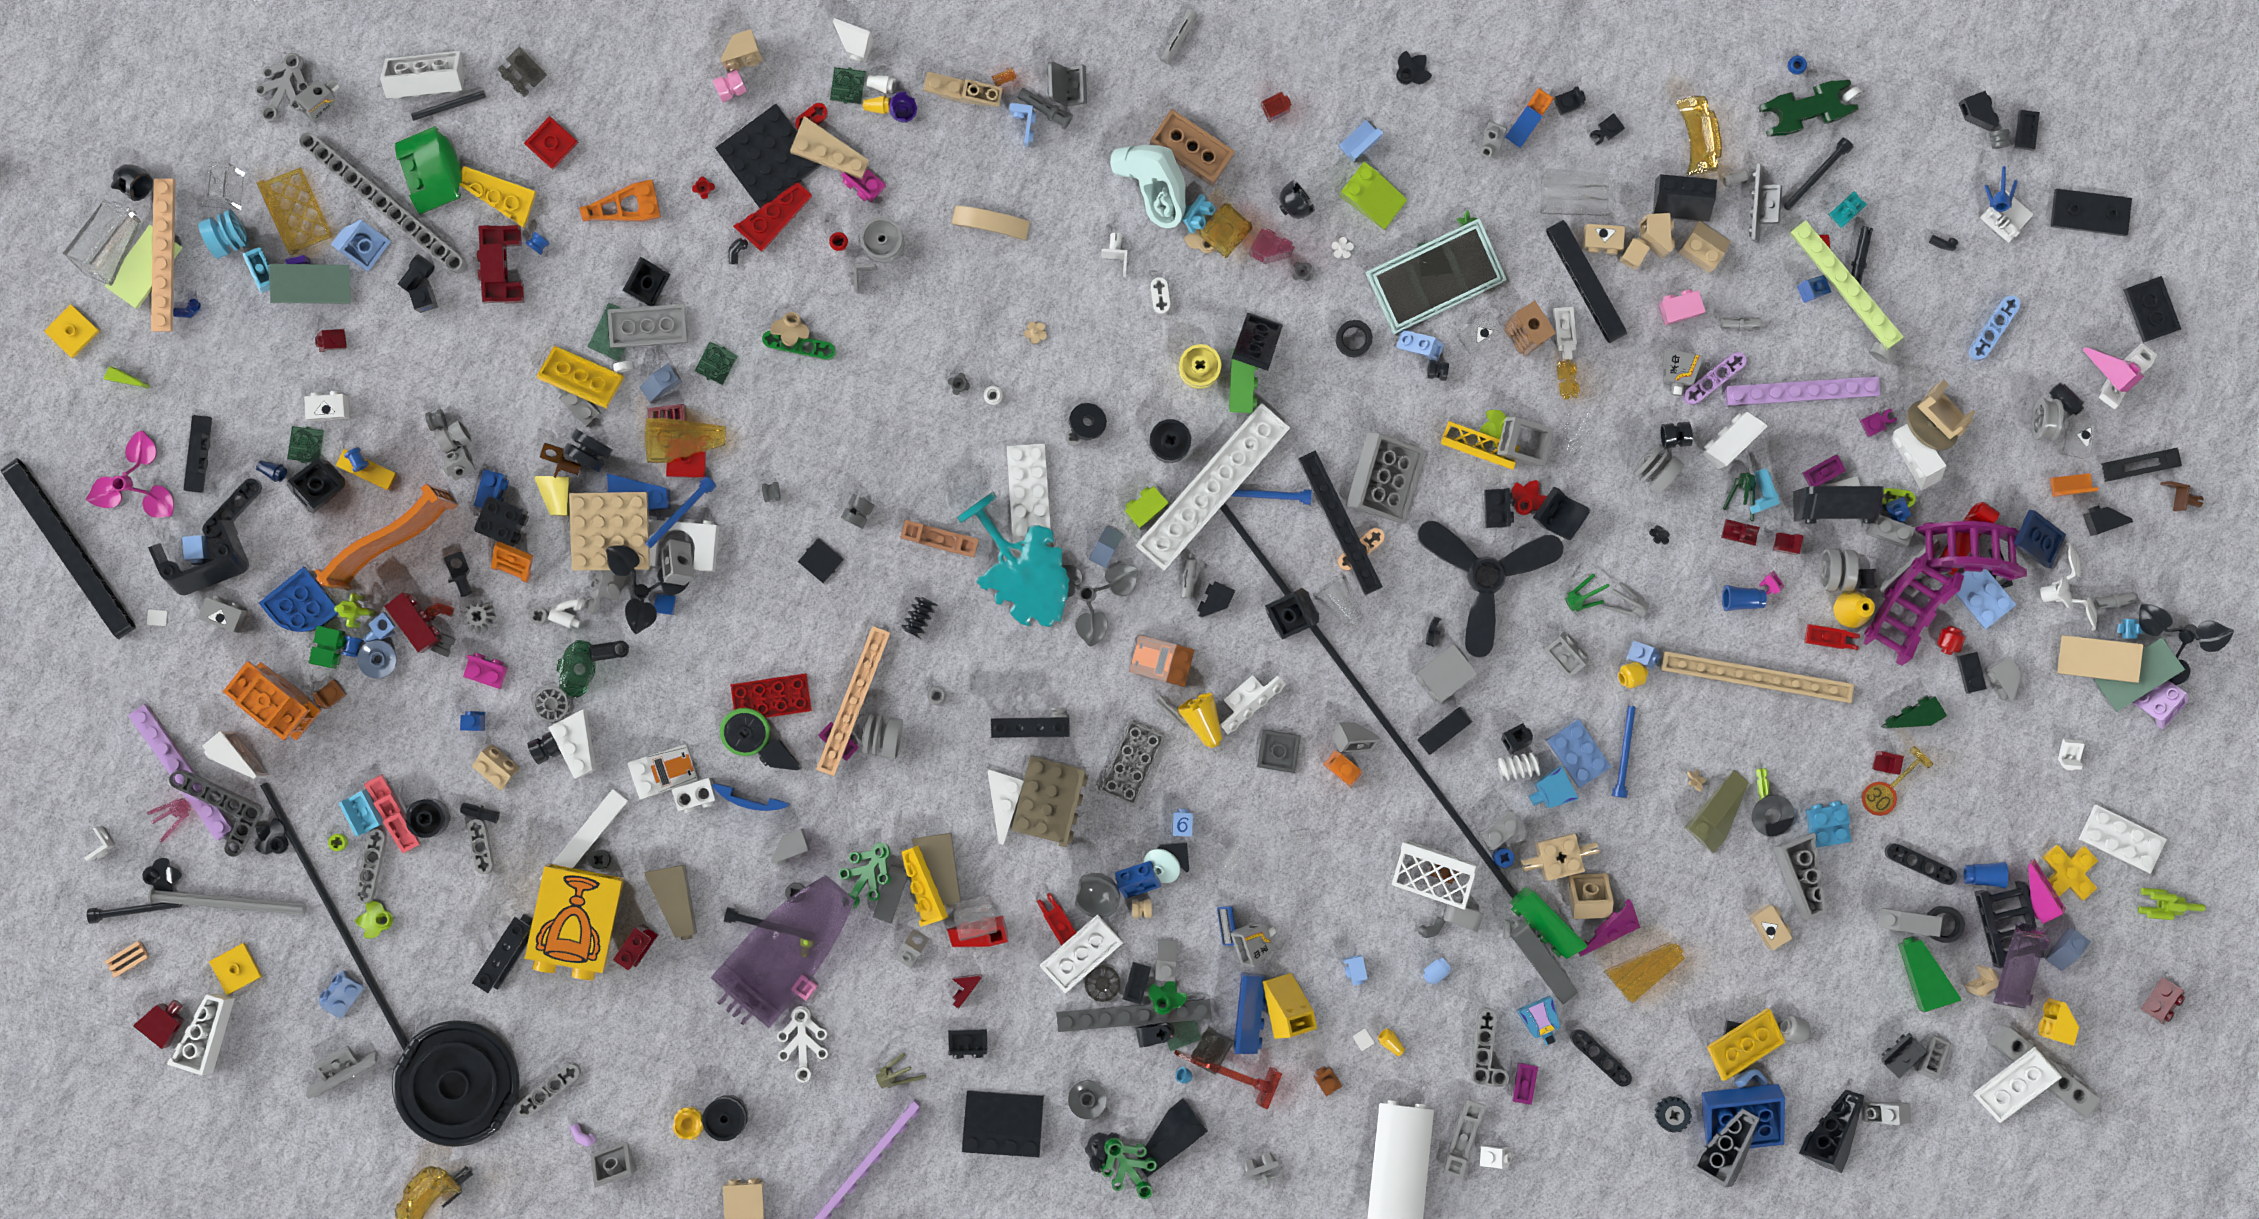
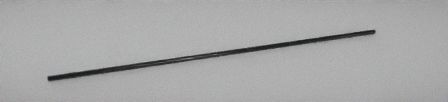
M1224 503L1220 510L1283 594L1291 593V590L1226 503ZM1315 624L1310 627V630L1513 899L1518 894L1318 626Z

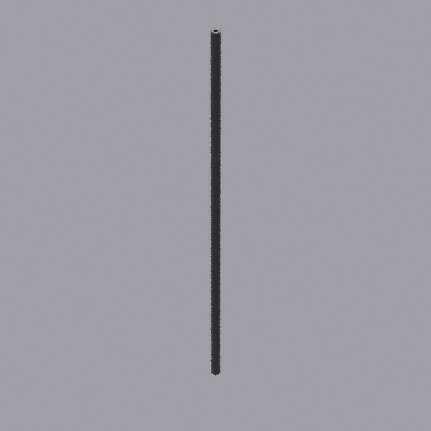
M267 782L260 785L276 817L283 823L289 841L404 1051L408 1045L407 1039Z

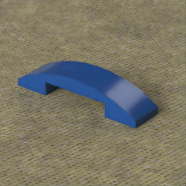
M713 783L712 786L716 792L728 801L747 809L773 811L790 806L789 802L769 798L768 805L734 796V787L719 783Z

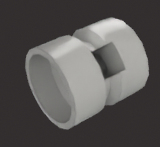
M1903 338L1888 350L1880 341L1875 342L1869 350V354L1882 363L1891 364L1896 356L1895 351L1900 350L1905 339Z
M459 420L449 425L448 430L442 429L435 433L438 444L446 454L457 450L458 446L463 447L472 441L467 430Z

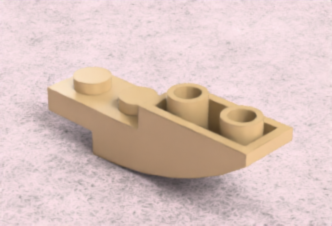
M927 71L923 92L940 95L941 98L959 102L999 107L1003 88Z

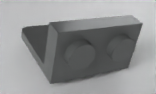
M1053 61L1048 62L1047 76L1049 87L1047 88V93L1050 100L1067 107L1087 104L1086 66L1082 64L1064 67Z

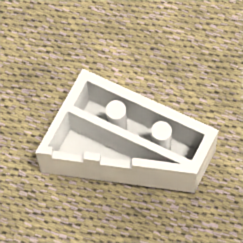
M1908 424L1895 430L1892 436V443L1899 450L1920 490L1922 491L1939 482L1945 472L1946 464L1937 451L1917 440L1910 431Z
M583 709L548 727L574 779L581 778L597 770L591 741V729L589 728L588 710Z

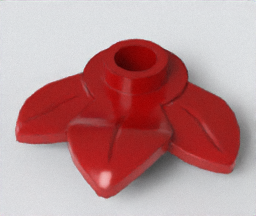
M1537 480L1528 482L1524 487L1516 482L1511 491L1515 500V511L1520 515H1528L1532 510L1537 511L1547 497L1539 495V483ZM1522 502L1526 503V509L1520 507Z

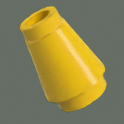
M885 95L864 99L863 110L886 115L889 113L891 98Z
M1386 1028L1378 1035L1379 1044L1397 1057L1404 1053L1405 1047L1393 1030Z

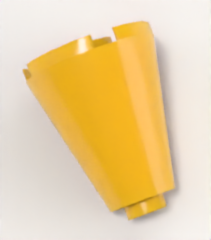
M1857 590L1840 594L1833 607L1834 616L1838 623L1848 628H1859L1865 625L1875 610L1874 602L1864 593Z
M1211 692L1200 694L1195 700L1191 698L1178 707L1179 714L1206 747L1214 748L1221 744L1220 741L1223 738L1215 699Z

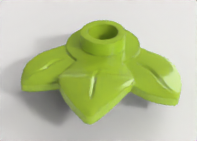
M1501 410L1486 411V416L1489 421L1482 425L1479 432L1500 439L1505 417L1510 416H1505Z
M376 901L365 903L367 912L354 920L360 928L365 929L364 938L366 939L378 937L383 930L389 929L394 921L392 914L385 911L383 905ZM383 918H387L385 924H381Z

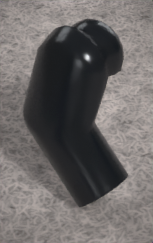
M1934 234L1929 241L1930 244L1948 251H1954L1959 243L1955 238H1949L1946 241Z
M738 238L729 247L728 264H738V253L741 249L745 250L748 247L746 239Z

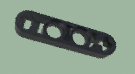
M252 478L246 479L204 523L202 528L204 535L209 538L221 536L222 531L215 520H221V513L224 510H228L230 512V520L233 523L261 493L262 484L260 481ZM249 484H255L254 488H255L256 490H255V491L250 490V491L248 492V490L250 489V486H248V485H249ZM241 492H248L247 495H249L250 497L248 498L245 494ZM237 496H241L244 500L243 504L239 507L234 503ZM210 526H216L214 528L215 533H209L211 531Z
M1891 843L1885 847L1884 853L1889 860L1941 884L1952 885L1957 879V873L1952 868L1900 844ZM1896 848L1897 852L1904 855L1902 857L1898 855L1892 857L1893 853L1890 850ZM1913 854L1917 861L1911 866L1908 864L1907 858ZM1927 863L1934 865V871L1930 874L1925 871ZM1949 871L1951 878L1945 880V877L1939 875L1938 872L1948 873Z
M1582 1029L1572 1031L1570 1040L1573 1045L1610 1079L1621 1087L1628 1086L1631 1083V1073ZM1582 1033H1583L1582 1038H1583L1588 1044L1585 1046V1045H1584L1582 1042H1580V1041H1578V1042L1576 1043V1042H1575V1041L1577 1040V1038L1575 1037L1576 1034L1582 1035ZM1597 1046L1599 1048L1597 1056L1592 1057L1589 1055L1590 1047ZM1606 1059L1613 1061V1067L1609 1070L1603 1067V1062ZM1617 1069L1623 1075L1626 1073L1625 1078L1627 1080L1619 1082L1620 1077L1615 1073L1613 1076L1611 1074Z

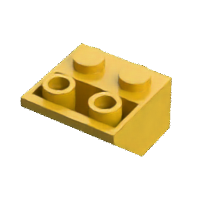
M2048 998L2043 1006V1018L2038 1024V1035L2074 1046L2079 1030L2075 1018L2065 1002Z

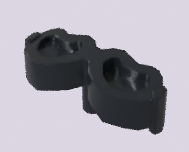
M1434 616L1426 635V645L1434 647V634L1440 635V631L1435 629L1442 618Z

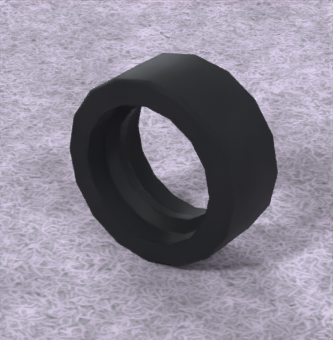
M1360 320L1345 322L1336 334L1337 348L1348 357L1362 356L1372 344L1373 335L1371 329ZM1353 327L1359 328L1365 335L1364 345L1356 350L1349 349L1343 342L1345 331Z
M1948 906L1932 908L1927 915L1937 917L1941 913H1948L1955 920V928L1947 936H1929L1942 943L1957 941L1965 929V921L1960 912Z

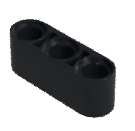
M1460 706L1418 738L1417 741L1427 754L1431 755L1473 721Z

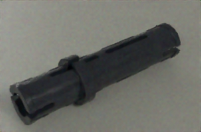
M1866 226L1861 227L1855 259L1851 263L1853 267L1851 275L1860 285L1862 284L1864 269L1867 268L1866 259L1873 228L1869 229Z

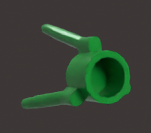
M1591 574L1573 591L1567 593L1568 597L1565 598V601L1572 612L1575 610L1579 612L1582 609L1603 604L1604 600L1584 604V600L1603 591L1610 585L1605 584L1583 596L1580 593L1576 594L1595 577V574Z

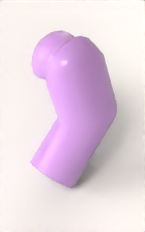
M579 1123L570 1126V1130L577 1143L589 1147L596 1142L593 1134L586 1135L582 1132Z

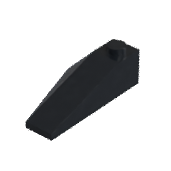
M1845 1090L1831 1106V1110L1825 1118L1822 1117L1818 1121L1819 1125L1813 1132L1810 1131L1807 1134L1799 1154L1824 1168L1842 1173L1850 1155L1864 1095Z
M1184 1098L1168 1109L1154 1134L1145 1145L1146 1155L1137 1158L1145 1160L1152 1157L1155 1159L1157 1165L1155 1170L1148 1171L1140 1168L1147 1177L1208 1132L1206 1125Z
M1742 1109L1720 1133L1716 1134L1700 1150L1692 1168L1724 1187H1732L1742 1169L1761 1118Z

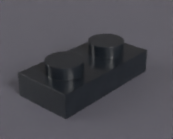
M1978 652L1956 656L1965 692L1972 693L1987 689Z

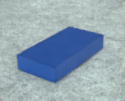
M1527 105L1505 138L1521 148L1543 115Z

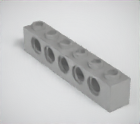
M2003 1025L1989 1042L2013 1063L2036 1046V1043L2029 1038L2024 1039L2021 1037V1032L2012 1025L2010 1027ZM2018 1041V1049L2013 1050V1043ZM2041 1050V1054L2064 1078V1084L2061 1087L2058 1084V1080L2048 1087L2047 1090L2080 1116L2088 1118L2101 1101L2096 1096L2097 1092L2089 1086L2084 1087L2081 1084L2082 1080L2074 1074L2070 1076L2065 1072L2067 1070L2065 1066L2059 1062L2055 1064L2050 1060L2052 1056ZM2079 1090V1097L2075 1099L2074 1092Z

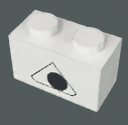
M331 391L330 395L315 392L311 393V396H304L306 420L313 422L350 419L349 399L341 391Z

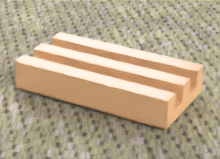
M137 941L104 962L106 965L108 964V969L112 971L113 977L116 978L150 956L141 941ZM136 947L139 948V950L120 960L116 964H113V961L117 960L121 956L125 955L126 953L130 952ZM140 953L143 954L142 957L125 966L124 968L120 969L119 971L116 969L117 967L126 963L127 961L139 955Z

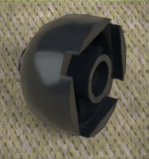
M1295 180L1289 182L1280 192L1279 200L1281 205L1279 208L1285 216L1289 214L1292 218L1301 219L1315 211L1314 205H1309L1308 203L1310 199L1308 194L1298 182L1295 184Z

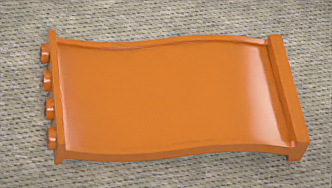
M426 483L421 487L423 491L422 496L400 518L349 545L333 558L324 570L316 569L314 572L318 575L316 577L317 581L322 586L351 590V580L371 560L383 552L414 538L433 524L446 509L453 510L458 504L447 490Z

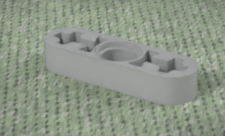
M473 819L468 823L467 830L475 870L479 874H488L494 869V860L487 825L482 819ZM475 822H477V825H481L482 829H479V836L484 835V838L474 840V836H478L477 831L473 830V826L476 825ZM478 841H483L486 845V849L483 852H479L476 849ZM477 855H488V857H484V862L489 863V867H486V871L484 870V868H480V864L483 863V859L478 858Z

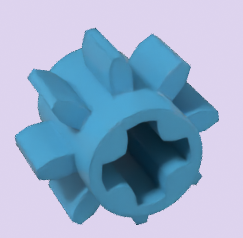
M2122 619V624H2117V633L2122 634V639H2137V634H2143V630L2138 624V619Z

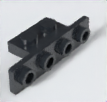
M192 416L184 491L204 492L212 417Z

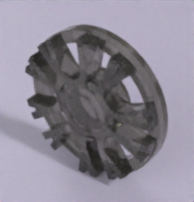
M1096 966L1085 977V990L1096 1001H1109L1119 992L1120 977L1109 966ZM1102 968L1104 969V976L1101 975ZM1095 970L1099 973L1097 978L1091 974ZM1108 970L1114 973L1109 978L1106 977V973ZM1088 978L1095 979V983L1088 981ZM1117 978V981L1110 983V979ZM1088 985H1095V988L1089 991ZM1110 985H1117L1116 991L1111 990ZM1097 989V990L1099 991V992L1097 993V995H1096V996L1092 995V994L1095 992V990ZM1108 989L1112 994L1110 997L1106 992ZM1104 992L1106 998H1099V994Z

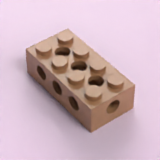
M1173 109L1169 111L1150 139V145L1170 148L1177 164L1211 187L1215 185L1235 153L1233 149ZM1177 134L1181 139L1175 141L1171 137ZM1194 145L1197 147V150L1190 151L1187 147ZM1211 156L1213 160L1206 162L1203 157Z
M1535 300L1517 311L1504 324L1506 327L1504 328L1505 333L1509 338H1513L1516 343L1514 344L1519 354H1523L1524 357L1544 345L1556 334Z

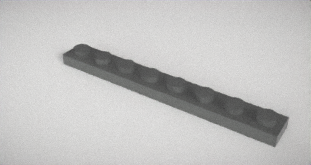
M1210 999L1188 1000L1180 1008L1172 1009L1165 1015L1156 1013L1153 1004L1056 1012L1058 1032L1212 1019ZM1161 1004L1159 1007H1160V1008H1165L1166 1005H1165V1004Z

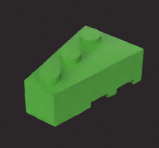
M1231 348V358H1232V355H1233V352H1234V349H1232V348ZM1231 359L1229 412L1253 413V407L1257 406V396H1253L1254 389H1257L1258 377H1254L1255 370H1258V367Z

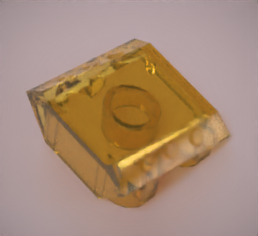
M1224 203L1206 223L1203 230L1199 231V235L1223 257L1228 258L1253 227L1252 223L1236 211L1231 204Z

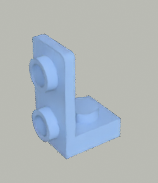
M1010 103V115L1017 119L1027 117L1024 144L1025 147H1029V142H1033L1034 131L1031 130L1032 123L1036 122V112H1033V106Z
M1406 330L1401 332L1397 343L1398 349L1422 354L1436 362L1439 361L1444 344L1435 337Z

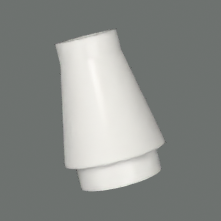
M891 75L868 76V87L886 94L895 92L897 80Z

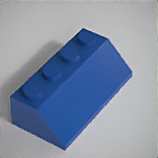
M1241 972L1233 1048L1235 1054H1257L1258 1049L1262 1048V1037H1259L1260 1030L1264 1029V1018H1261L1262 1010H1266V999H1263V981L1267 979H1265L1266 976L1264 974Z

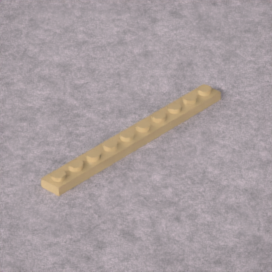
M1663 652L1661 671L1845 703L1852 702L1854 684Z

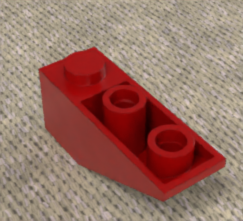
M1003 915L947 929L952 947H990L1008 942V930Z

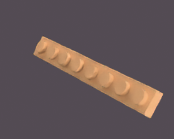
M154 179L151 331L173 332L176 180Z
M872 626L816 770L833 777L835 776L891 634L890 632Z

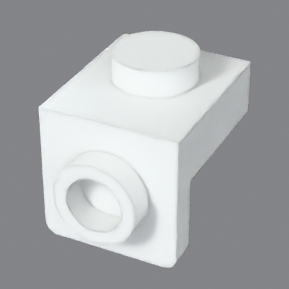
M2063 739L2058 760L2063 768L2071 771L2075 769L2082 770L2083 765L2080 762L2084 748L2082 740Z
M1481 1146L1480 1166L1500 1169L1509 1167L1512 1159L1510 1147Z

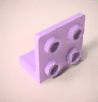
M2167 680L2132 703L2154 717L2156 725L2164 729L2186 705L2188 696L2185 691Z

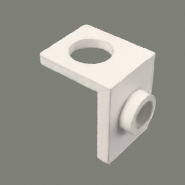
M103 827L93 828L103 845L84 857L86 861L95 860L96 858L99 860L108 854L107 851L115 846Z

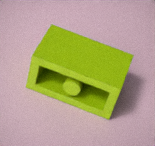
M1147 486L1139 493L1141 495L1136 501L1132 499L1125 505L1127 508L1125 510L1126 515L1139 529L1168 505L1167 500L1154 486L1151 488Z

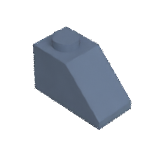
M666 364L651 374L640 386V389L648 401L652 403L682 383L672 366Z
M2067 928L2045 960L2062 971L2081 957L2091 941L2078 931Z

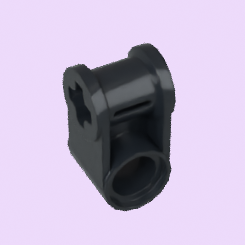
M1169 1023L1144 1025L1135 1028L1139 1048L1165 1043L1175 1033L1174 1027ZM1162 1030H1163L1164 1032H1167V1035H1166V1036H1165V1034H1161V1031H1162Z

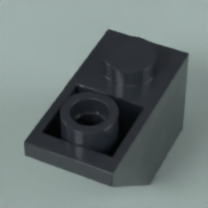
M1986 90L1964 98L1958 103L1965 121L1987 131H1992L1999 126V117L1993 111L1992 99L1987 95Z
M1214 581L1213 585L1209 583L1205 594L1208 596L1205 602H1200L1197 609L1200 612L1198 617L1203 618L1227 609L1236 590Z

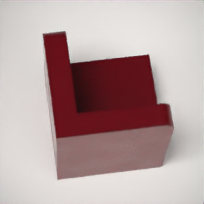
M1777 532L1773 551L1791 555L1800 554L1803 535Z
M1876 751L1872 769L1900 775L1904 756Z

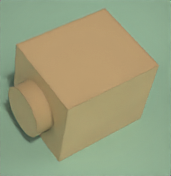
M1633 238L1619 261L1636 270L1650 247L1647 246L1644 240Z

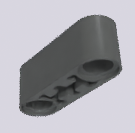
M892 864L888 871L891 881L889 884L883 885L880 899L873 914V918L890 924L893 921L908 878L906 869Z

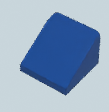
M657 594L654 603L657 613L674 615L676 596Z

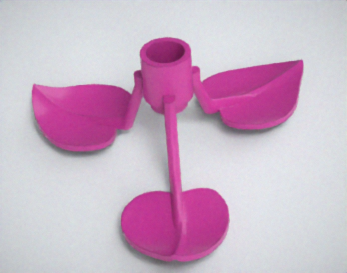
M138 431L131 437L125 450L127 460L136 463V465L123 472L122 476H115L114 478L106 476L97 479L86 497V501L98 507L113 508L122 501L120 491L130 490L147 495L143 499L142 506L149 516L154 518L170 517L174 511V500L168 489L159 485L153 486L150 492L134 488L133 480L128 476L140 466V463L144 465L152 463L157 455L155 443L144 431Z

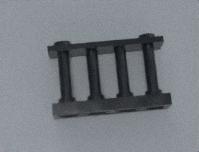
M1070 717L991 718V738L1070 737Z
M2015 881L2016 889L1992 895L1985 890L1974 892L1993 966L1997 968L2007 967L2006 961L2009 958L2034 953L2035 957H2045V946L2043 941L2040 940L2029 898L2030 888L2024 881ZM2019 896L2020 908L2000 913L1993 912V902ZM2024 915L2026 926L2004 932L1998 931V921ZM2029 934L2031 945L2008 951L2003 950L2001 942L2004 939Z
M523 914L520 919L517 917L512 919L472 984L486 993H489L493 987L497 990L500 989L527 947L533 918Z

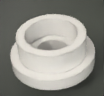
M989 386L985 389L984 399L988 404L996 405L1001 402L1003 393L999 387ZM992 392L997 394L995 399L990 398Z

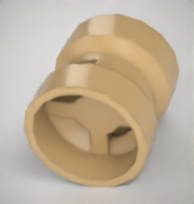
M1145 899L1144 901L1132 900L1133 919H1138L1142 916L1152 918L1151 899Z

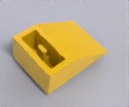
M1292 973L1263 981L1274 1039L1291 1038L1317 1029L1314 1010Z

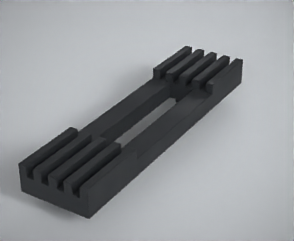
M2177 447L2101 463V466H2103L2105 482L2180 467L2182 463ZM2159 458V465L2125 472L2124 464Z

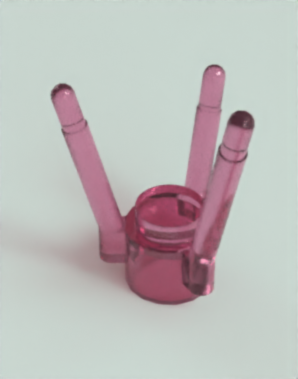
M176 798L170 803L147 812L148 815L169 808L167 812L152 820V824L170 814L174 817L179 816L178 820L160 839V842H163L183 819L189 816L188 811L191 808L185 799Z

